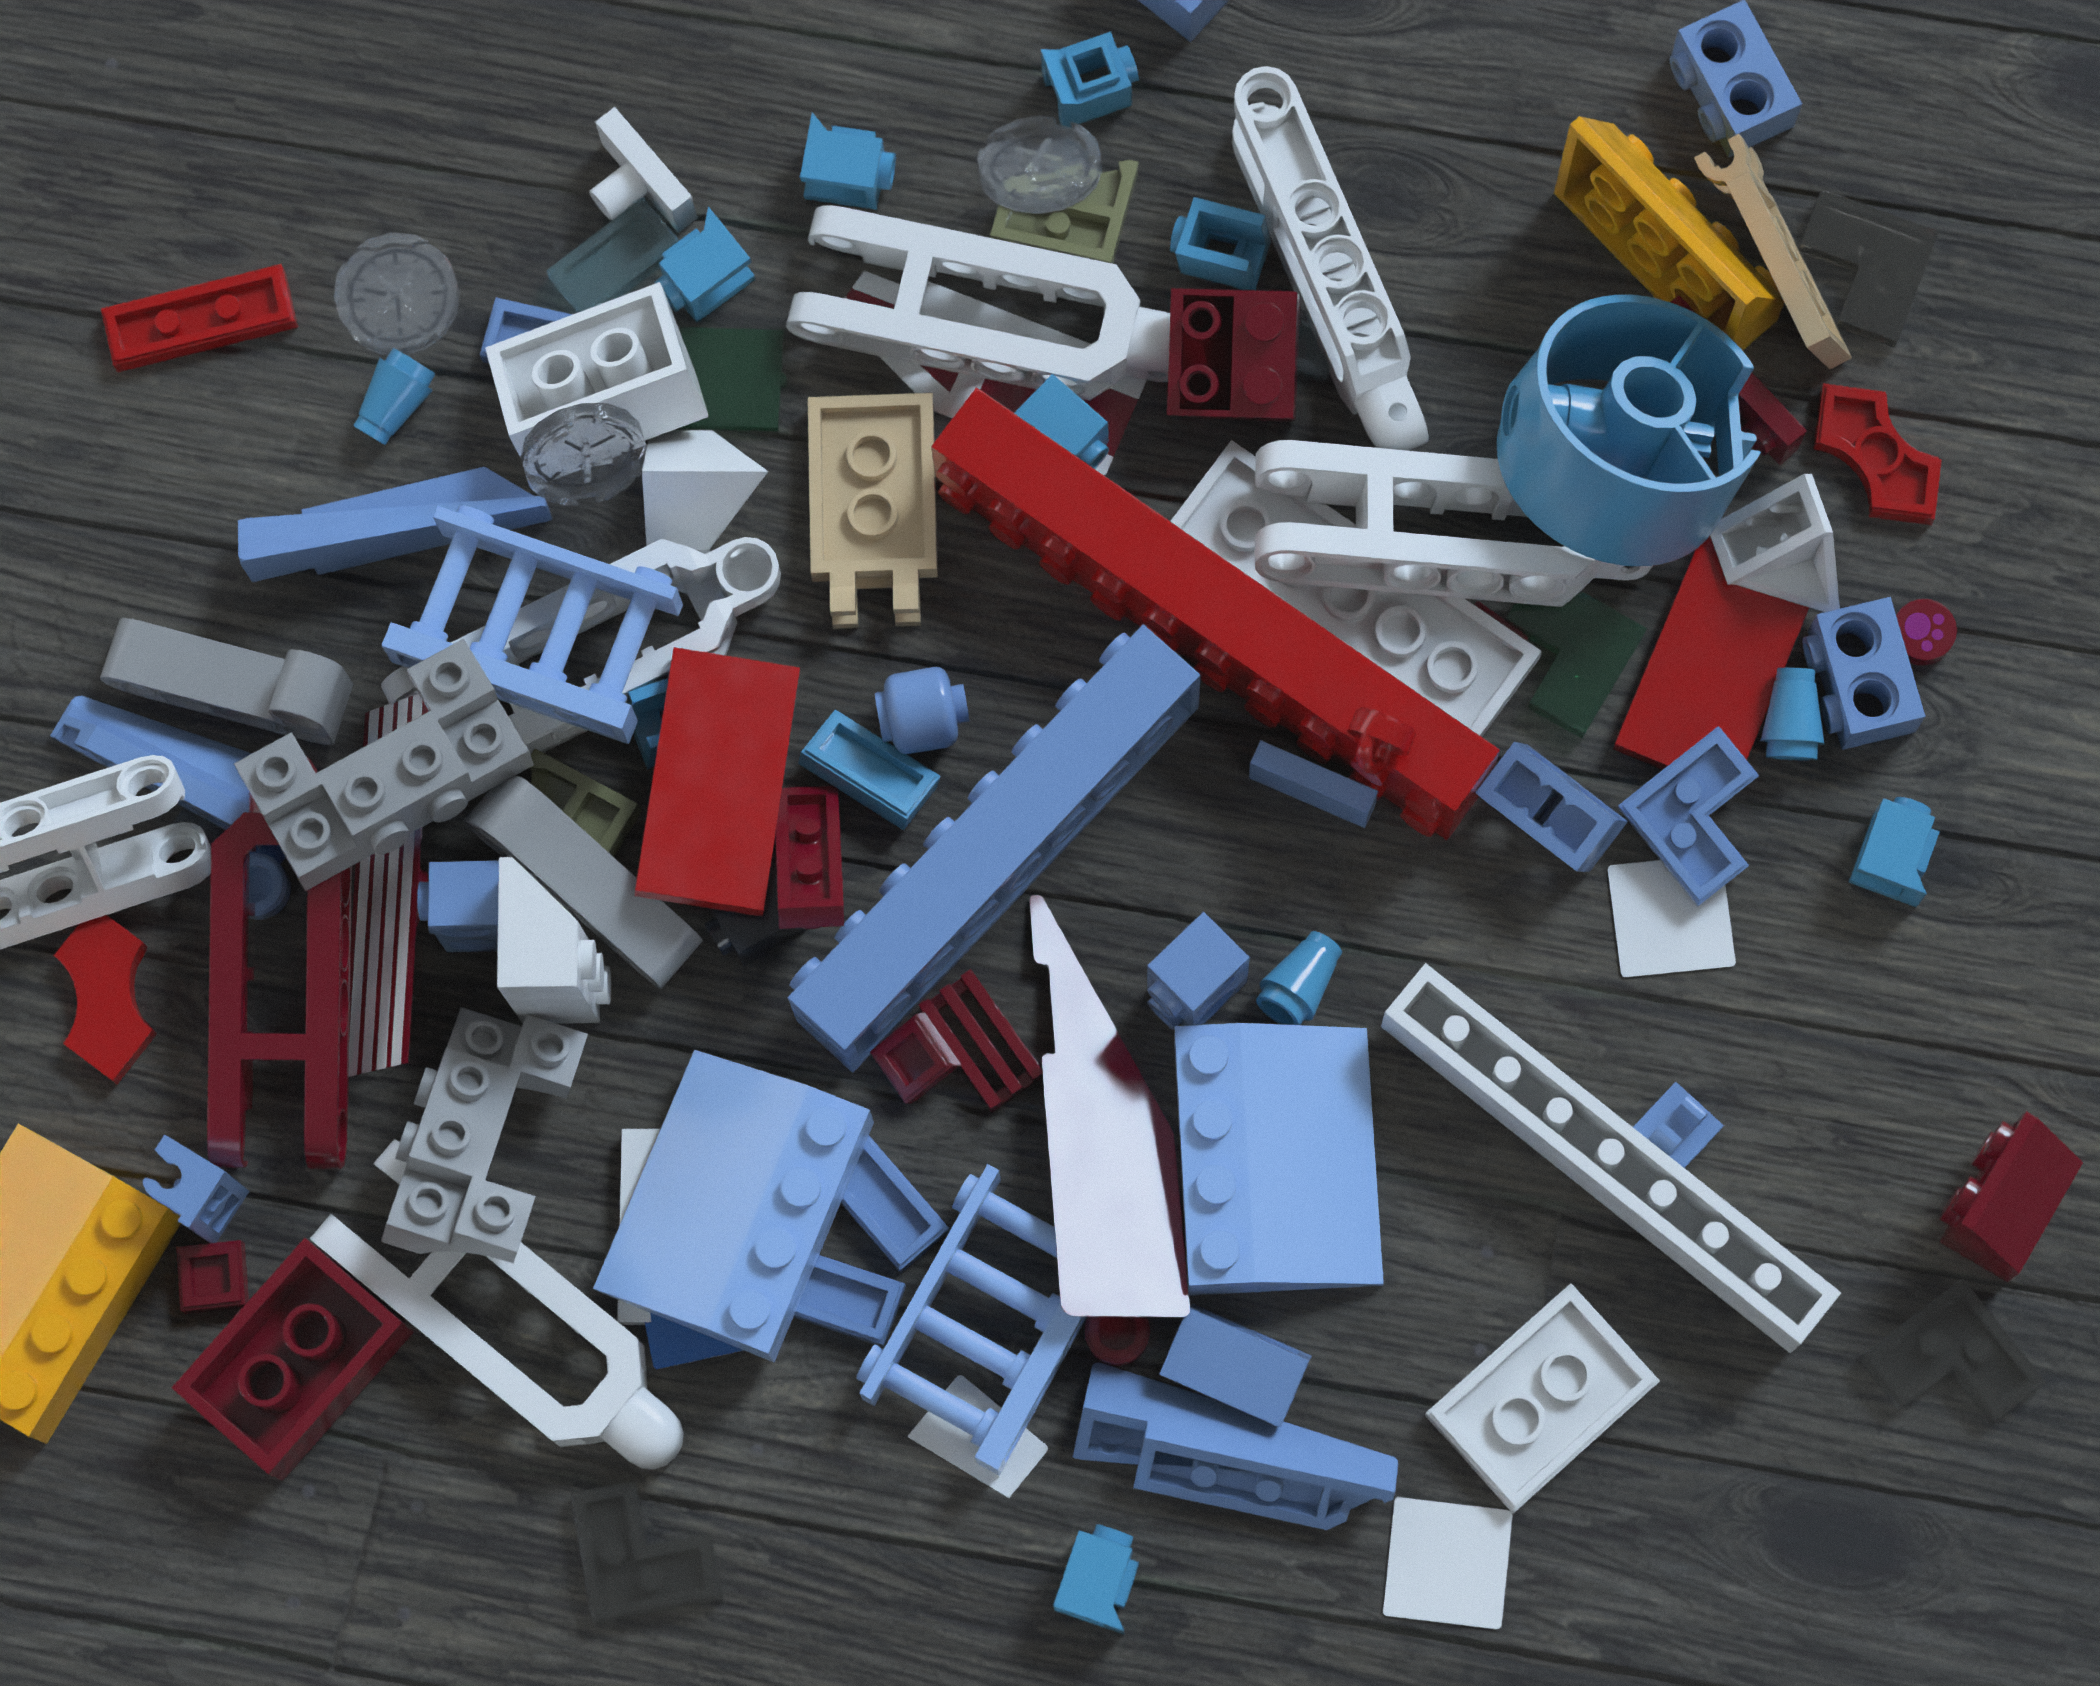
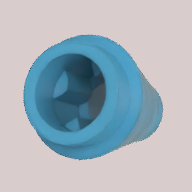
M392 348L386 360L379 358L358 413L359 416L353 426L386 445L391 435L397 432L432 393L433 390L428 386L436 374L402 352Z
M1777 668L1776 681H1774L1760 740L1766 743V758L1817 760L1818 745L1825 743L1814 669Z
M1317 931L1310 932L1305 940L1260 981L1261 992L1256 998L1259 1008L1280 1025H1301L1303 1021L1312 1020L1337 965V961L1342 955L1341 948L1328 936Z

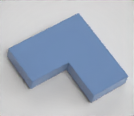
M1719 726L1617 806L1697 907L1749 866L1709 817L1759 776Z

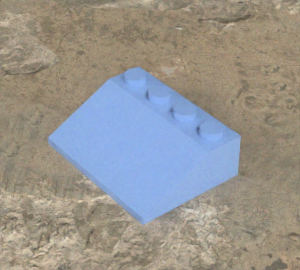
M1255 1023L1175 1026L1174 1047L1188 1296L1383 1286L1367 1028Z
M694 1050L593 1289L775 1362L874 1124L870 1110L811 1086Z

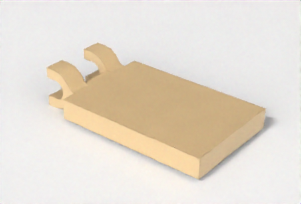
M1737 134L1728 139L1729 145L1734 152V160L1728 167L1721 169L1718 165L1715 166L1713 160L1706 152L1694 157L1699 169L1714 183L1717 189L1727 197L1734 199L1806 347L1829 369L1850 360L1852 356L1772 195L1768 192L1763 182L1764 172L1762 164L1752 147L1748 148L1744 138Z
M933 393L808 397L812 582L830 581V615L832 616L833 629L858 628L857 589L893 588V611L896 627L921 626L919 578L938 577L936 478L931 446L935 442Z

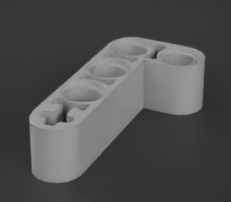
M130 618L119 619L100 676V680L105 684L130 694L283 735L292 732L295 738L322 745H334L353 687V682L343 667L321 655L291 649L287 651L286 658L282 659Z
M513 776L493 787L463 820L465 825L498 854L503 857H513L558 902L657 988L662 989L703 941L663 901L635 897L637 878L549 798L525 779Z

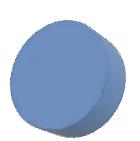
M253 853L250 854L249 903H255V916H249V918L255 920L267 919L279 913L288 902L291 882L284 867L274 858L265 854Z

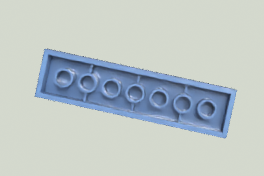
M1144 624L1131 637L1126 633H1122L1112 641L1099 659V662L1104 666L1090 681L1086 683L1081 678L1076 680L1057 701L1055 707L1060 712L1044 729L1038 724L1031 727L1012 749V754L1016 758L1000 775L993 770L987 773L970 792L967 799L972 804L956 821L950 817L941 821L924 841L923 846L928 851L911 868L905 863L896 868L879 889V893L884 897L867 915L858 910L849 917L834 937L839 944L822 962L817 957L810 959L791 980L789 986L794 991L788 996V1000L797 1022L852 1073L868 1058L870 1051L885 1040L1199 708L1200 674Z

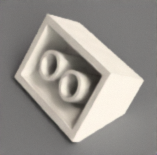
M660 282L485 348L509 437L533 482L547 478L535 468L531 456L534 441L546 426L562 416L579 411H604L617 415L629 425L633 437L632 445L709 417L695 370ZM580 414L573 416L572 422H570L569 418L563 419L551 427L559 432L557 435L547 430L539 440L538 444H545L544 446L537 447V459H545V461L539 462V465L547 473L559 467L560 469L553 475L581 465V448L563 439V436H567L583 445L611 430L615 431L583 448V464L621 450L620 447H627L628 444L627 433L620 435L621 432L626 431L625 427L617 420L609 427L605 426L613 418L602 414H595L594 419H591L592 414Z
M499 857L498 989L522 1023H524L526 1014L552 1023H600V1005L610 1004L611 972L609 966H604L602 953H596L595 940H588L579 922L513 857Z

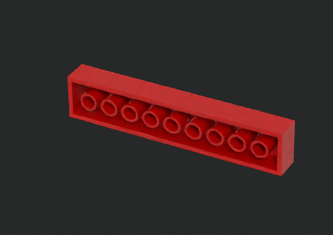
M977 387L932 444L931 450L936 485L941 487L938 490V494L951 507L963 514H968L972 509L990 521L991 524L988 528L1000 541L1016 550L1023 544L1042 558L1039 562L1040 566L1053 578L1065 585H1070L1074 580L1093 593L1090 600L1109 617L1120 621L1123 616H1126L1140 627L1144 624L1174 652L1176 651L1195 664L1193 669L1200 674L1201 681L1219 692H1223L1228 687L1247 701L1244 705L1245 709L1258 721L1270 728H1275L1279 723L1298 736L1296 744L1308 756L1322 764H1327L1331 759L1351 773L1348 777L1349 779L1377 790L1376 801L1383 795L1403 809L1400 814L1401 818L1417 832L1427 837H1431L1436 832L1448 840L1479 798L1475 793L1496 766L1500 749ZM1361 707L1370 708L1397 718L1413 727L1416 733L1409 754L1402 756L1393 753L1387 767L1377 775H1369L1361 771L1356 761V747L1359 739L1347 731L1355 710ZM1375 746L1372 751V758L1374 757L1377 750V747Z

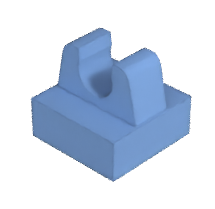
M1675 1082L1633 1128L1683 1168H1686L1724 1125Z

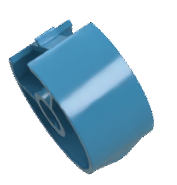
M1610 295L1582 302L1567 310L1551 325L1538 350L1513 379L1507 389L1497 434V457L1504 482L1515 502L1537 527L1558 543L1586 557L1623 566L1660 565L1684 557L1703 544L1714 531L1761 454V451L1751 450L1757 440L1756 435L1741 431L1738 395L1752 373L1754 366L1741 348L1722 330L1700 315L1677 304L1639 295ZM1576 379L1608 381L1604 390L1571 384H1563L1562 386L1552 385ZM1715 434L1719 477L1714 476L1702 458H1709L1711 454L1710 443Z

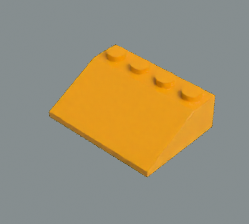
M1579 116L1569 126L1554 194L1655 298L1671 302L1680 295L1698 315L1717 326L1743 351L1778 320L1784 305V300L1770 272L1762 266L1754 268L1739 253L1738 242L1732 233L1719 222L1711 224L1696 208V200L1690 190L1678 179L1671 178L1668 180L1653 164L1654 158L1650 150L1638 137L1631 134L1626 137L1613 123Z
M19 1123L0 1152V1420L25 1435L47 1444L181 1223L178 1221L180 1216L168 1207Z

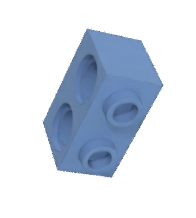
M1745 0L1678 30L1672 56H1670L1672 72L1682 89L1687 90L1691 88L1700 105L1698 116L1705 134L1712 142L1719 140L1728 157L1734 155L1728 139L1737 134L1744 138L1748 148L1794 127L1802 102ZM1712 47L1720 48L1730 56L1731 60L1725 63L1712 62L1705 57L1702 51ZM1738 99L1749 100L1758 107L1760 112L1755 115L1740 114L1732 107L1731 102Z
M1891 597L1816 614L1808 630L1809 636L1803 637V651L1808 668L1814 669L1815 673L1820 672L1826 696L1820 697L1822 719L1829 734L1837 732L1841 749L1844 750L1915 733L1924 720L1925 713ZM1841 634H1853L1859 637L1866 646L1867 654L1860 657H1851L1844 654L1836 643V637ZM1860 693L1874 695L1882 703L1884 714L1878 717L1863 715L1855 707L1853 696Z
M1513 742L1475 793L1578 872H1590L1628 822L1528 744Z
M499 861L429 862V882H419L418 914L420 921H428L429 933L437 937L447 952L498 951Z
M1203 912L1147 965V991L1152 997L1147 1004L1172 1030L1180 1024L1182 1026L1204 1025L1247 983L1250 957Z

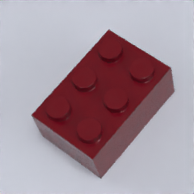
M304 1238L171 1388L266 1473L283 1481L414 1331L319 1248Z

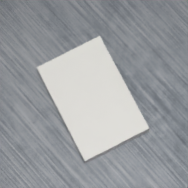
M1570 1283L1428 1410L1425 1416L1512 1513H1515L1658 1384L1660 1380Z

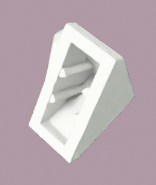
M672 430L648 439L642 469L646 546L660 539H665L690 547L703 554L710 552V548L768 471L713 430Z
M1803 474L1720 519L1710 536L1727 584L1742 586L1823 612L1840 609L1833 531L1812 474Z

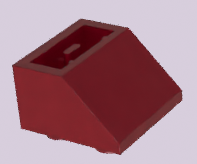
M1171 288L1167 415L1227 420L1296 422L1300 318L1299 293L1296 291Z
M2026 1111L2011 1125L2002 1121L1994 1133L1991 1131L1987 1135L1972 1160L1971 1165L1981 1170L1976 1179L1970 1176L1962 1188L1959 1186L1955 1190L1940 1215L1939 1220L1949 1226L1939 1242L2008 1283L2020 1274L2083 1162L2039 1118Z

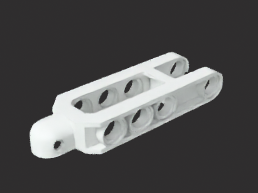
M1267 66L1254 68L1242 76L1235 90L1234 111L1236 119L1232 132L1234 154L1260 213L1266 217L1270 237L1294 291L1300 295V306L1336 389L1353 415L1359 414L1366 433L1376 448L1408 451L1429 442V435L1422 411L1407 379L1411 356L1405 334L1298 90L1289 75L1278 68ZM1270 88L1278 92L1283 98V106L1281 109H1278L1275 106L1265 105L1264 102L1248 105L1247 100L1255 90Z
M820 206L815 210L808 237L810 245H815L816 241L830 249L863 256L864 263L902 270L903 275L894 309L820 293L799 292L794 294L786 328L798 337L829 346L1038 389L1054 374L1077 396L1085 400H1091L1111 388L1126 375L1156 382H1168L1170 313L1140 307V299L1116 264L845 207ZM940 272L983 281V288L996 290L997 285L1043 294L1044 301L1056 303V299L1059 297L1104 307L1105 314L1099 339L1088 347L1080 349L920 315L928 277H936V273Z
M1296 440L1271 442L1260 447L1256 453V487L1282 495L1306 497V502L1356 507V528L1286 522L1267 525L1260 529L1255 535V570L1260 576L1269 580L1562 607L1575 597L1593 578L1635 580L1646 575L1653 567V565L1635 566L1628 569L1623 567V565L1601 562L1586 557L1565 546L1393 532V505L1430 508L1431 514H1443L1444 510L1447 509L1491 513L1492 519L1505 520L1506 515L1527 517L1510 494L1502 477L1498 459Z
M743 537L703 554L690 547L660 539L611 563L610 565L635 573L638 566H642L667 575L672 579L671 586L677 587L678 591L688 594L701 620L698 622L700 629L657 650H654L653 646L641 650L643 657L634 661L622 693L628 697V691L669 678L674 647L726 655L737 625L736 616L766 602L775 594L780 585L781 571L776 553L772 548L758 538ZM569 585L519 609L503 650L508 656L506 662L519 666V663L543 652ZM595 588L578 634L626 611L631 600ZM485 626L451 643L454 644L464 638L470 648L472 642H479ZM402 666L395 670L381 683V688L389 704L393 705L396 701L419 694L410 680L407 667ZM595 674L585 678L586 685L581 688L589 690L592 683L598 684L600 678L597 679ZM510 703L514 714L508 717L527 746L530 755L534 748L544 753L588 731Z
M156 755L140 757L0 803V873L8 871V865L50 851L57 850L60 854L70 850L72 857L0 880V910L11 909L0 920V949L190 888L202 882L210 875L211 846L203 829L194 823L181 822L170 824L100 848L95 843L133 830V824L160 816L173 808L179 800L185 799L184 786L171 760L164 756ZM163 783L159 789L148 795L135 796L138 791L150 784ZM39 823L31 832L22 836L12 837V834L19 828L27 824ZM186 849H194L187 859L177 863H166L173 854ZM63 889H72L64 899L54 903H44L51 894Z
M394 1139L374 1162V1165L400 1185L407 1162L395 1159L400 1142ZM332 1214L329 1215L310 1238L323 1251L559 1447L606 1442L629 1462L646 1469L666 1466L679 1453L683 1442L682 1426L680 1420L669 1407L647 1390L644 1345L639 1342L637 1337L523 1243H520L514 1263L486 1257L514 1279L529 1294L531 1293L559 1316L575 1332L582 1335L606 1355L608 1374L582 1405L563 1407L431 1297V1294L466 1254L465 1252H431L409 1279Z

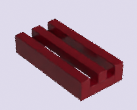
M970 969L960 976L961 979L952 985L949 983L939 990V994L931 999L927 998L918 1004L920 1012L926 1013L961 1063L960 1069L988 1109L993 1113L1043 1078V1070ZM968 991L1024 1069L1025 1073L1018 1078L1015 1077L960 999ZM946 1006L951 1008L1005 1085L996 1093L940 1015L939 1011Z

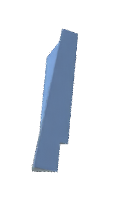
M481 467L302 509V514L238 520V556L240 565L252 582L312 568L320 575L451 544L452 539L442 536L433 518L437 506L457 512L460 505L478 509L494 519L493 525L507 530L552 520V515L545 498L533 496L488 468Z
M77 696L71 700L50 735L54 740L107 768L150 755L164 756L172 761L185 789V799L179 800L177 805L224 830L232 825L244 812L249 811V791L234 763L252 753L84 696ZM163 783L150 784L145 788L154 792L157 789H159L163 785Z
M1103 1363L1092 1365L1073 1458L1081 1460L1138 1465L1134 1482L1135 1489L1324 1530L1346 1522L1350 1509L1376 1498L1387 1503L1393 1500L1398 1470V1460L1393 1456L1284 1421L1281 1427H1278L1221 1401Z

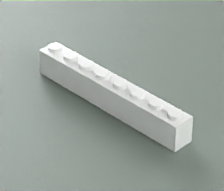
M1426 963L1384 1013L1381 1027L1789 1353L1804 1341L1841 1294L1840 1291Z

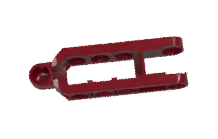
M307 757L315 773H317L316 767L314 766L312 761ZM249 792V811L244 812L211 844L209 1162L219 1168H246L248 1165V1161H244L243 1157L246 1137V1110L252 1109L253 1059L305 1060L304 1151L307 1167L309 1169H342L346 1160L348 1143L352 866L308 890L306 1034L253 1033V1031H247L248 981L254 980V967H248L249 916H255V903H249L250 852H256V845H279Z

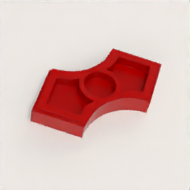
M1823 383L1819 396L1813 449L1836 456L1853 469L1860 478L1867 493L1869 517L1932 525L1936 515L1942 459L1918 451L1899 435L1888 414L1886 392Z
M105 915L78 924L54 956L69 972L77 995L75 1021L63 1044L118 1085L157 1033L142 1017L135 998L134 984L136 971L148 946L109 916Z

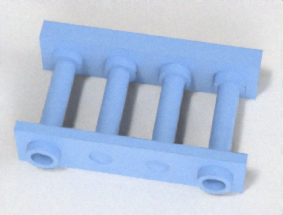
M460 505L457 512L437 506L433 518L442 536L451 538L452 541L420 621H413L410 629L392 622L390 623L381 645L390 661L410 668L451 646L453 643L447 642L448 635L443 631L476 548L504 556L512 560L479 642H472L470 650L494 687L497 698L629 744L638 720L632 706L625 703L627 696L622 692L654 610L658 609L676 616L680 614L683 604L677 587L671 586L672 579L659 571L638 566L635 573L493 525L494 519L490 515L469 506ZM539 568L571 579L539 663H531L528 670L506 662L508 656L503 650L535 569ZM595 588L631 601L599 683H592L589 690L566 683L567 676L562 672Z
M987 1164L980 1178L970 1174L963 1183L952 1205L953 1209L960 1212L958 1218L885 1348L883 1349L876 1344L871 1348L860 1367L856 1379L865 1383L859 1393L862 1399L873 1406L876 1405L883 1390L887 1388L972 1435L971 1443L980 1447L975 1455L977 1464L1000 1476L1088 1316H1070L1066 1314L1061 1307L1060 1296L1052 1293L1048 1298L962 1251L980 1217H983L1057 1258L1055 1227L993 1194L1001 1178L999 1170ZM948 1274H952L1036 1321L1034 1327L1042 1331L1043 1334L1032 1354L1030 1355L1021 1350L1016 1355L932 1309L930 1306ZM916 1331L922 1332L1005 1378L1003 1385L1010 1388L1011 1392L1000 1412L989 1408L985 1413L898 1365Z

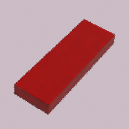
M282 264L101 308L111 358L117 372L298 328L287 276Z

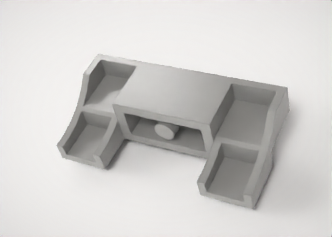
M464 638L407 669L410 680L429 712L318 773H315L292 732L234 763L241 779L305 891L374 853L385 854L394 851L409 839L410 833L432 821L444 822L452 819L466 808L468 801L534 765L527 746L500 704L494 687Z
M460 1008L439 1070L426 1067L414 1102V1105L425 1108L420 1125L409 1121L406 1123L395 1159L407 1162L381 1242L418 1254L436 1251H456L484 1255L514 1263L535 1196L486 1181L488 1170L515 1089L534 1090L567 1099L588 1034L527 1014L523 1026H518L469 1009Z

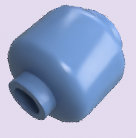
M940 667L892 674L884 683V691L875 693L883 742L893 741L894 747L902 754L950 747L954 745L958 738L957 724L970 721L964 685L951 686L948 674Z

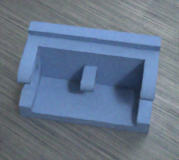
M164 1135L155 1151L169 1165L178 1166L182 1176L174 1182V1188L164 1189L157 1181L149 1178L143 1179V1186L151 1197L180 1216L178 1221L205 1241L217 1243L248 1195L249 1190L224 1170Z
M1191 1304L1189 1306L1190 1313L1188 1316L1183 1317L1160 1375L1281 1427L1312 1356L1195 1304Z

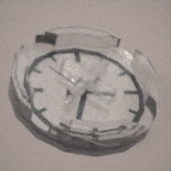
M1034 116L1012 121L997 128L987 138L988 145L982 151L980 148L977 162L982 190L996 204L1016 212L1042 214L1071 207L1083 201L1098 185L1102 165L1097 139L1083 126L1070 121L1071 128L1064 125H1056L1055 117Z
M391 232L366 240L356 248L357 252L350 257L347 264L344 261L337 273L334 299L343 326L358 344L378 354L389 355L392 348L408 355L426 350L446 334L457 315L460 290L451 262L436 247L430 245L429 241L415 234Z
M580 403L559 409L539 421L525 437L520 457L529 487L535 493L545 498L546 501L559 505L579 506L578 499L594 497L595 503L609 500L631 487L642 474L647 446L640 422L626 409L608 403Z

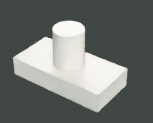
M615 107L595 122L602 145L621 166L589 191L594 202L611 221L645 195L678 233L697 219L692 196Z

